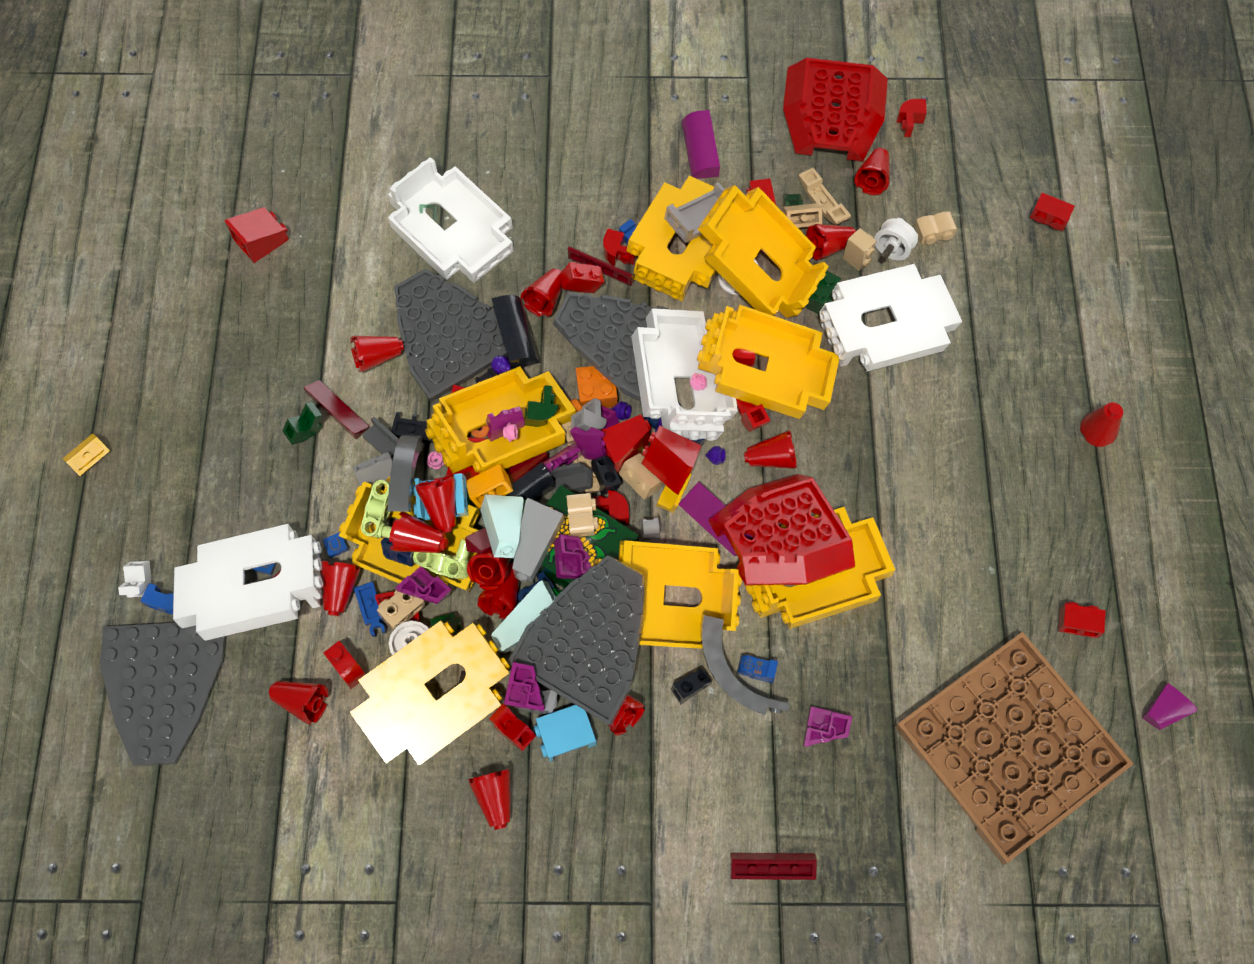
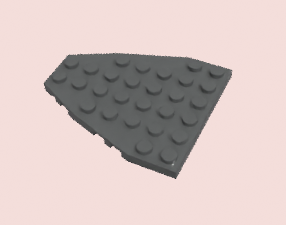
M423 269L394 286L397 322L410 372L430 402L450 391L453 385L458 386L490 367L496 356H507L496 316L491 306L480 302L476 296L456 283L451 284L445 281L443 277Z
M568 292L553 325L585 360L620 391L641 402L631 336L637 327L647 328L646 317L651 309L668 308L663 306H657V308L649 307L647 303L643 302L640 305L630 303L631 300L609 295L591 297V294L580 295Z
M607 555L599 564L592 566L587 570L588 572L572 581L553 600L554 602L547 609L539 613L540 615L526 626L508 660V664L512 665L515 662L533 666L536 680L606 724L612 725L632 687L643 625L645 575Z
M177 623L103 627L100 668L115 726L132 765L150 766L178 763L183 749L187 747L190 741L189 737L202 719L210 699L211 688L217 681L216 676L219 668L223 666L226 636L205 641L196 632V625L181 628Z

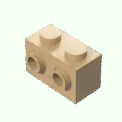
M818 203L783 207V213L798 229L799 227L808 228L813 224H822V207Z
M859 228L848 239L843 259L858 271L863 267L866 268L872 262L871 257L875 252L876 240L872 235Z
M639 453L625 461L618 474L645 500L658 492L663 482L641 464L644 457Z
M396 590L392 598L389 600L385 599L379 604L377 612L393 631L401 623L407 622L423 609L425 603L423 599Z

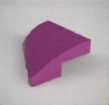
M520 407L502 410L497 416H494L493 413L487 415L486 423L489 427L487 436L490 442L503 437V428L508 423L516 424L517 430L524 427V417Z
M575 426L569 431L580 448L584 459L592 460L606 455L605 442L601 439L604 437L602 431L591 427L586 432Z
M560 534L554 541L557 578H580L592 567L588 561L590 556L583 549V544L579 537Z
M421 566L410 576L408 575L395 588L398 592L435 604L441 603L449 596L452 590L438 576L434 578Z
M512 663L504 705L544 711L533 666Z
M1167 683L1155 701L1150 704L1142 719L1158 730H1161L1195 713L1198 708L1179 690Z
M810 706L803 746L809 747L810 745L848 737L852 716Z

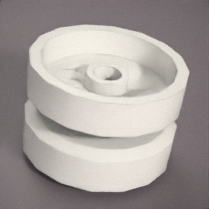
M417 621L401 623L390 635L389 648L391 654L397 653L429 628Z

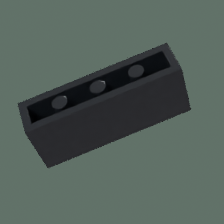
M503 295L491 298L511 370L519 366L525 367L540 363L520 297L516 295Z
M540 463L511 484L513 491L505 496L523 497L524 500L529 498L537 502L555 488V483L545 465Z

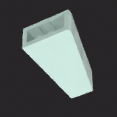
M485 494L480 510L494 557L514 558L519 544L523 497Z
M541 580L491 634L492 642L500 653H508L513 650L526 626L533 622L540 615L539 613L547 609L554 602L553 600L556 596L547 581Z

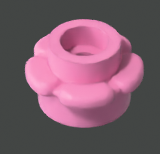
M694 373L690 379V385L696 391L704 390L707 387V379L703 374Z
M508 423L503 428V436L509 442L518 438L516 424Z
M433 451L428 455L427 465L430 468L433 467V469L437 470L444 465L441 453Z

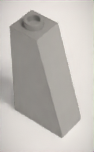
M529 498L525 502L519 544L512 567L515 577L522 582H533L564 522L563 513Z

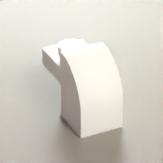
M150 561L129 562L123 566L125 582L118 587L119 595L142 597L148 584L151 583Z

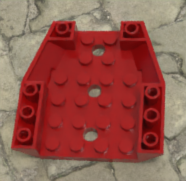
M805 58L787 68L783 112L795 154L812 155L814 147L847 151L846 160L864 161L885 120L888 78L874 65ZM839 75L842 79H837L834 76ZM832 103H838L840 106L835 107ZM829 131H835L837 134L832 135Z
M795 474L749 488L708 520L716 536L725 535L740 559L736 569H738V574H740L745 585H806L855 568L852 538L813 477ZM811 513L817 514L819 518L813 517ZM778 523L785 525L787 528L779 527ZM744 534L751 535L753 540L747 539Z

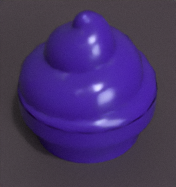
M496 356L491 364L492 369L497 374L507 372L511 368L509 360L505 356Z
M621 401L611 408V410L616 411L619 420L628 419L631 415V406L626 402Z
M714 446L705 456L712 464L719 465L724 463L726 452L724 448Z

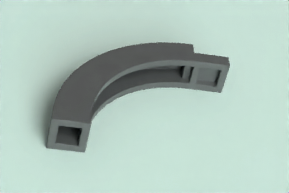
M402 435L397 442L390 475L388 511L411 512L416 462L421 451L426 452L423 435Z
M702 615L700 638L703 656L709 671L718 685L735 701L755 712L766 715L767 707H770L769 711L780 714L782 710L788 711L789 703L787 701L759 695L738 681L731 672L722 649L724 620Z

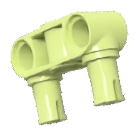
M378 480L372 486L361 524V530L366 536L378 539L390 537L392 527L386 524L390 511H388L390 482ZM383 485H386L387 491L382 495L380 489ZM372 523H375L376 530L371 533L369 527Z
M464 539L460 540L456 556L443 552H414L413 560L417 565L427 568L434 573L462 580L468 577L467 564L469 560L467 559L469 552L466 550Z

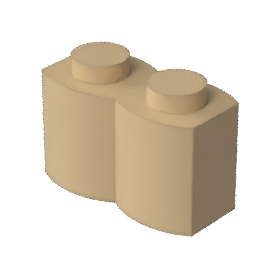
M950 212L920 217L916 219L914 225L921 244H933L937 240H950L957 231Z
M590 493L567 495L570 535L575 537L595 535L594 530L598 529L597 517L593 518L592 513L593 510H596L595 498L591 499Z

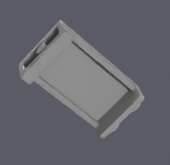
M718 182L714 185L712 191L678 208L673 204L667 206L664 219L685 243L703 235L698 230V227L725 188Z

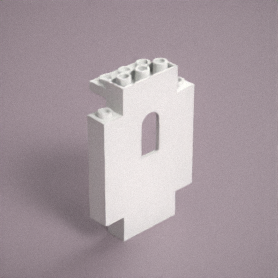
M430 157L390 187V193H388L389 201L397 210L388 217L390 227L445 280L460 270L475 283L514 252L512 241L504 235L512 229L511 217L458 168L453 167L441 176L437 172L435 161ZM431 204H438L456 222L444 231L426 214V208Z
M915 264L838 282L832 290L834 301L825 303L819 312L821 326L825 329L828 343L839 357L840 366L848 365L853 357L860 355L861 363L865 366L866 371L942 352L951 343L946 332L956 330L962 323L941 275L921 279ZM890 307L896 320L895 322L876 327H868L863 324L861 315L866 312Z
M651 309L646 317L647 328L637 327L631 336L643 417H650L652 419L661 417L664 428L689 440L707 439L708 441H714L724 432V422L732 419L738 412L736 398L715 392L716 384H714L716 374L698 369L699 361L696 359L699 350L703 349V345H701L702 337L707 333L704 311ZM694 373L703 374L707 379V387L699 391L691 387L694 407L690 410L683 409L677 400L674 378L691 379Z
M289 524L198 545L197 562L175 567L173 620L181 628L196 625V632L206 641L298 619L300 600L306 599L312 608L320 607V599L322 598L321 587H323L320 570H322L319 555L321 553L320 543L316 542L312 535L298 538L297 532L292 530ZM272 563L281 564V572L275 578L245 585V570Z

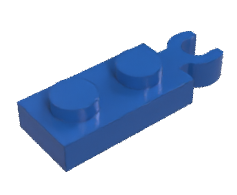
M370 582L355 587L354 591L366 626L371 625L370 634L373 638L376 637L375 630L377 628H381L383 634H386V628L380 623L383 619L377 612L379 607L375 598L377 592L374 583Z

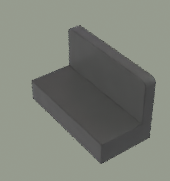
M373 417L371 419L373 426L362 436L380 454L388 452L391 459H393L399 439Z
M581 463L557 467L550 472L551 476L556 478L555 492L560 485L571 492L591 489L592 470Z

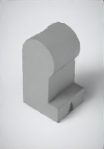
M658 517L651 520L643 518L640 528L642 542L660 543Z

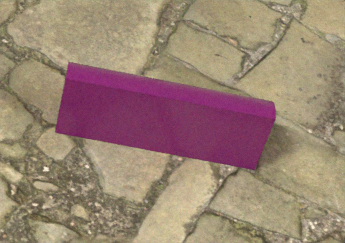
M710 110L692 112L682 120L691 176L696 179L719 177L720 163Z
M698 482L678 505L733 556H737L725 535L717 537L708 522L711 517L726 506ZM744 534L747 539L753 540L751 535Z

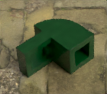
M544 385L541 392V402L528 401L525 407V426H545L548 419L555 415L558 405L553 404L555 394L552 393V386Z
M308 402L305 404L300 416L287 419L282 432L292 445L304 442L316 435L322 428V424L319 422L322 414L313 402Z

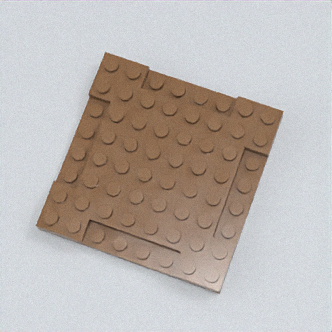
M1023 632L895 726L919 759L926 762L977 828V833L1002 865L1014 859L1134 764Z

